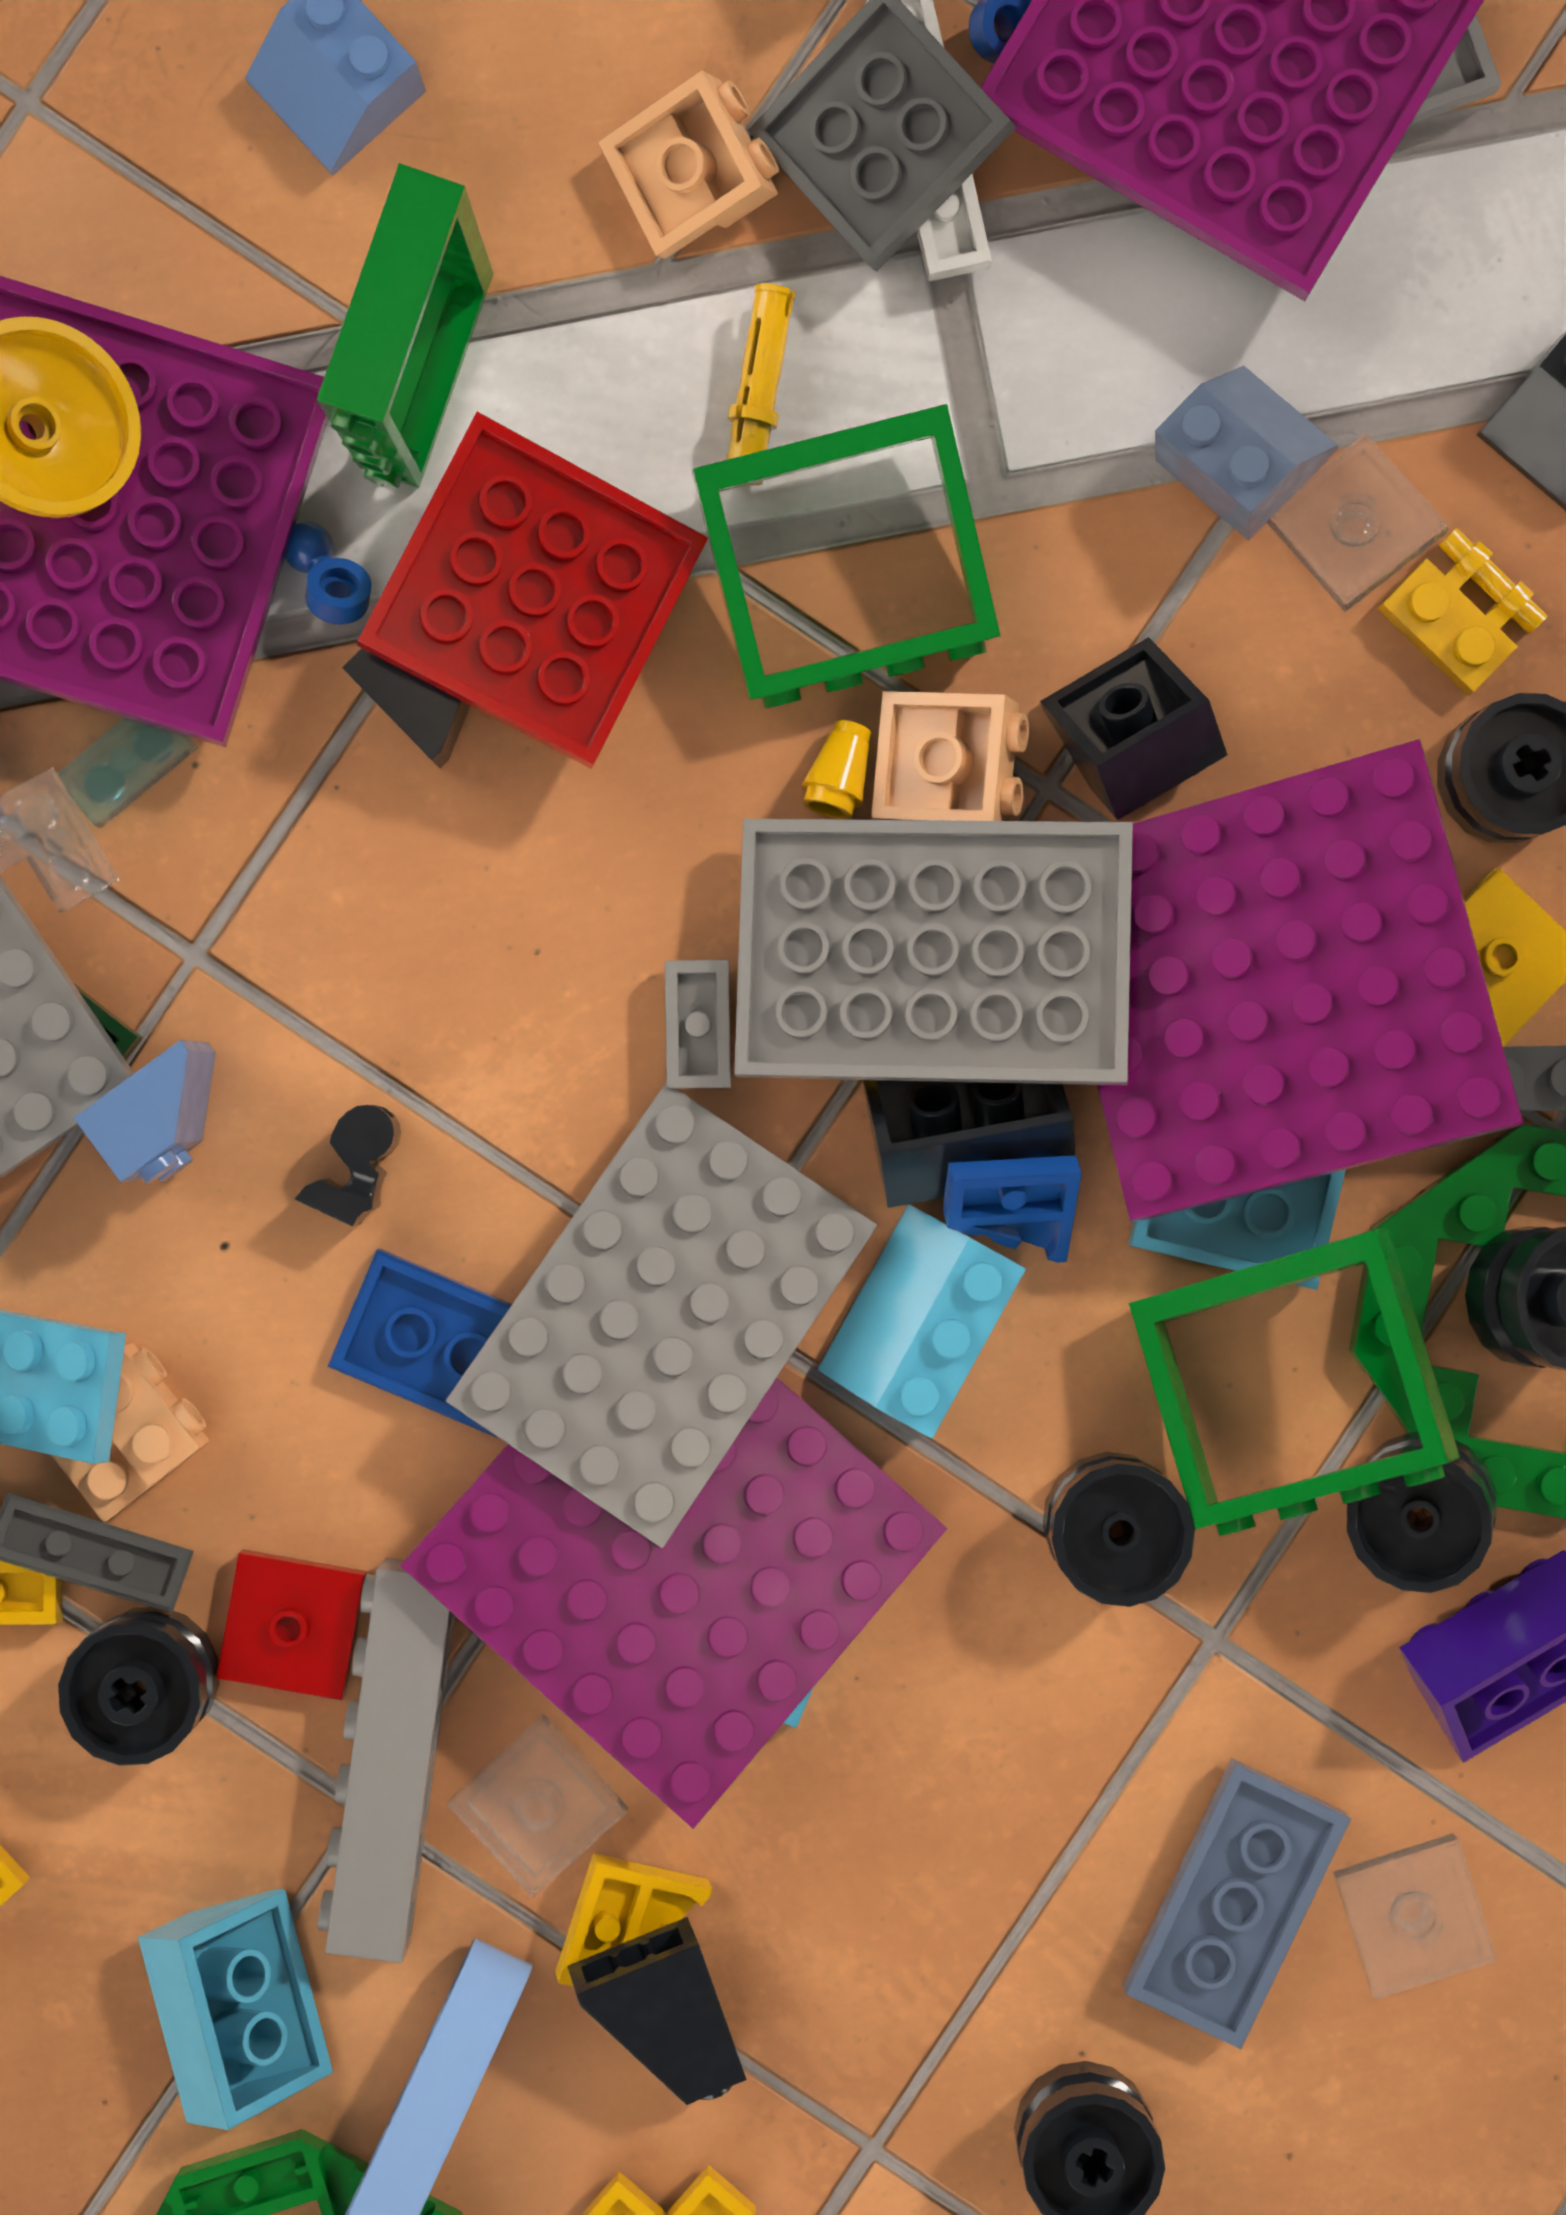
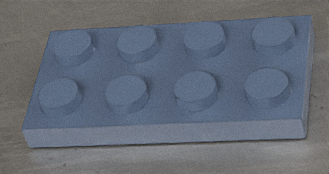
M1231 1758L1123 1984L1126 1995L1242 2049L1351 1820L1349 1815L1339 1808Z

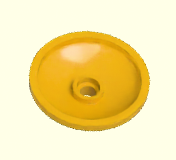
M14 317L1 320L0 501L18 511L41 517H71L91 511L113 497L124 486L135 467L141 443V424L133 391L123 372L111 356L82 332L58 321L40 317ZM20 421H25L34 428L36 433L35 440L29 439L22 434L19 427Z

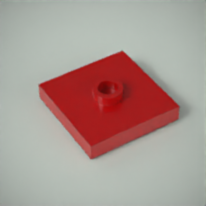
M245 1549L241 1550L238 1553L216 1679L342 1701L347 1690L361 1611L363 1585L367 1571Z

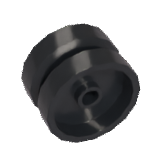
M1517 693L1496 701L1468 716L1448 735L1438 758L1437 788L1446 812L1465 832L1490 843H1519L1566 825V702L1548 694ZM1516 763L1520 767L1521 777L1516 774L1513 764Z
M1526 1226L1503 1231L1482 1247L1470 1267L1465 1292L1469 1323L1482 1346L1501 1361L1527 1367H1549L1566 1370V1227L1552 1229L1548 1227Z
M1410 1432L1387 1440L1367 1457L1365 1463L1423 1448L1419 1433ZM1455 1440L1460 1458L1442 1465L1446 1477L1407 1487L1404 1476L1401 1475L1379 1481L1382 1494L1347 1503V1533L1357 1558L1376 1578L1403 1591L1433 1593L1459 1585L1480 1567L1492 1543L1493 1529L1496 1521L1497 1491L1487 1466L1467 1445ZM1415 1507H1423L1418 1513L1412 1510ZM1424 1508L1429 1510L1432 1516H1427Z
M1103 1452L1078 1460L1058 1476L1045 1500L1042 1527L1050 1554L1061 1571L1079 1592L1101 1604L1131 1607L1157 1599L1180 1580L1192 1558L1195 1527L1187 1501L1172 1482L1156 1467L1134 1455ZM1124 1520L1121 1523L1124 1534L1113 1538L1109 1533L1111 1525L1116 1521Z
M152 1607L129 1609L107 1620L97 1630L93 1631L67 1658L58 1683L60 1714L71 1737L93 1757L119 1766L149 1764L173 1752L211 1710L220 1685L219 1679H216L218 1656L206 1632L187 1615L176 1611L169 1613ZM136 1681H141L146 1690L141 1689L136 1684Z
M1090 2061L1058 2065L1034 2081L1020 2100L1014 2131L1026 2189L1042 2215H1145L1159 2196L1165 2172V2162L1161 2138L1153 2123L1149 2107L1136 2085L1113 2067Z

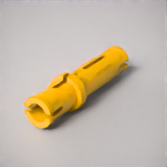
M769 283L755 285L753 311L745 346L736 404L730 405L728 420L732 422L726 460L767 450L771 430L777 429L779 414L774 411L776 394L785 353L789 319L793 301L795 300V291H790V288ZM760 481V482H757V483H753V484H749V485H757V486H759V485H762V484H763V481Z

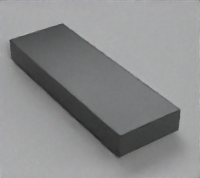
M10 1493L6 1494L0 1510V1561L173 1613L194 1552L193 1550Z

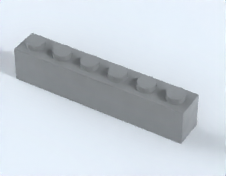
M385 1558L378 1566L376 1575H366L363 1585L361 1612L371 1613L368 1637H358L354 1651L352 1675L362 1677L359 1701L350 1700L345 1717L343 1736L344 1739L354 1740L351 1764H341L336 1783L335 1802L345 1804L342 1828L333 1827L330 1834L326 1865L336 1867L334 1890H324L318 1916V1929L328 1931L325 1953L402 1963L411 1943L455 1615L400 1567L404 1560Z

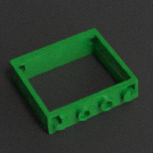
M398 163L317 397V402L330 420L331 427L337 431L342 439V445L352 455V461L359 468L364 469L363 477L382 487L384 484L398 489L401 482L417 488L420 487L493 276L465 186Z
M947 404L692 469V476L747 696L750 700L762 697L764 707L771 708L801 700L800 687L824 682L827 693L864 684L861 674L863 671L886 666L888 677L925 668L923 656L948 650L950 661L976 656L987 652L984 640L1001 636ZM931 438L974 622L764 675L719 492Z
M1389 1229L1371 1230L1129 1303L1195 1530L1216 1525L1219 1536L1256 1527L1253 1514L1276 1508L1280 1520L1297 1517L1318 1510L1315 1498L1337 1492L1340 1493L1343 1504L1382 1494L1379 1481L1401 1475L1404 1476L1407 1487L1431 1482L1446 1477L1442 1467L1443 1464L1460 1458ZM1366 1264L1423 1448L1218 1502L1165 1323Z

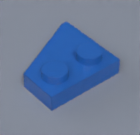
M1076 1155L948 1163L943 1204L947 1228L971 1236L984 1235L991 1238L994 1243L1016 1249L1021 1241L1044 1248L1048 1260L1057 1263L1067 1262L1082 1174Z

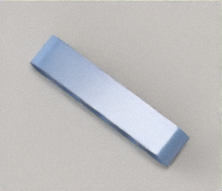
M474 1938L345 2215H420L532 1970V1964Z

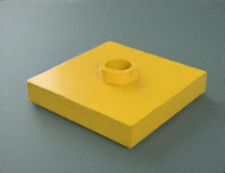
M1498 867L1492 869L1464 899L1504 1047L1565 983L1566 931Z

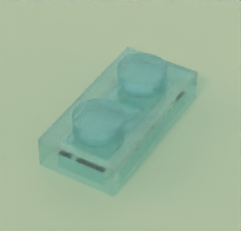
M125 717L53 777L91 823L101 829L198 749V746L189 736Z

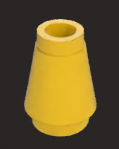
M837 720L835 722L833 731L830 732L801 785L802 789L806 792L803 799V805L806 808L828 818L849 820L852 817L854 808L862 806L869 740L872 734L868 728L848 720Z

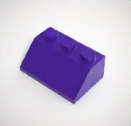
M1565 1550L1560 1551L1549 1559L1543 1558L1533 1561L1520 1572L1517 1578L1495 1591H1485L1476 1595L1466 1604L1463 1610L1440 1624L1433 1623L1422 1627L1411 1637L1408 1643L1399 1647L1413 1681L1463 1763L1566 1702Z

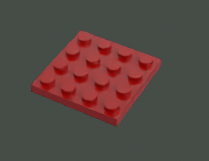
M477 411L357 641V646L591 769L678 600L708 537Z

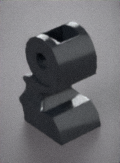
M377 1105L356 1106L346 1112L338 1120L332 1132L330 1144L350 1169L351 1178L347 1185L341 1186L329 1178L321 1179L306 1185L294 1200L352 1227L360 1225L371 1210L379 1208L381 1205L380 1193L387 1172L378 1164V1160L391 1154L399 1144L401 1131L400 1124L395 1115L385 1107Z

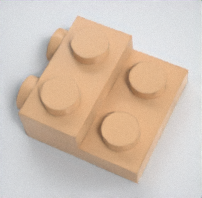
M703 70L598 142L655 255L663 259L673 255L716 225L724 228L729 227L778 194L771 180V177L779 172L775 158L760 138L751 141L741 121L750 115L749 108L742 94L730 80L722 84L721 80Z
M883 691L871 818L874 820L1009 821V816H1018L1023 803V785L1019 777H1013L1015 752H1024L1026 750L1029 739L1028 717L1025 713H1019V703L1006 695Z
M133 1342L126 1344L124 1347L109 1462L91 1464L51 1455L103 1523L116 1516L210 1442L202 1432L207 1426L197 1408L186 1398L177 1400L163 1382L167 1378V1372L158 1358L145 1347L138 1350Z

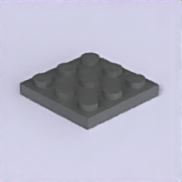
M869 0L748 131L755 139L760 138L767 145L776 163L868 266L877 272L1017 127L901 0Z

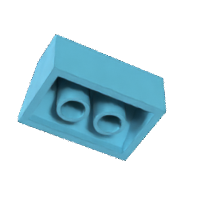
M908 1204L817 1370L878 1410L933 1439L1026 1268L971 1237L947 1228V1225L942 1221Z
M274 1889L191 1911L138 1936L186 2123L230 2130L333 2073L285 1889Z

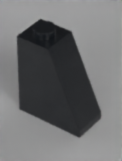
M361 648L342 668L410 739L441 768L451 756L470 705Z
M688 1917L567 1966L580 2006L686 2105L700 2099H716L727 2093L733 2085L747 2080L701 1948Z

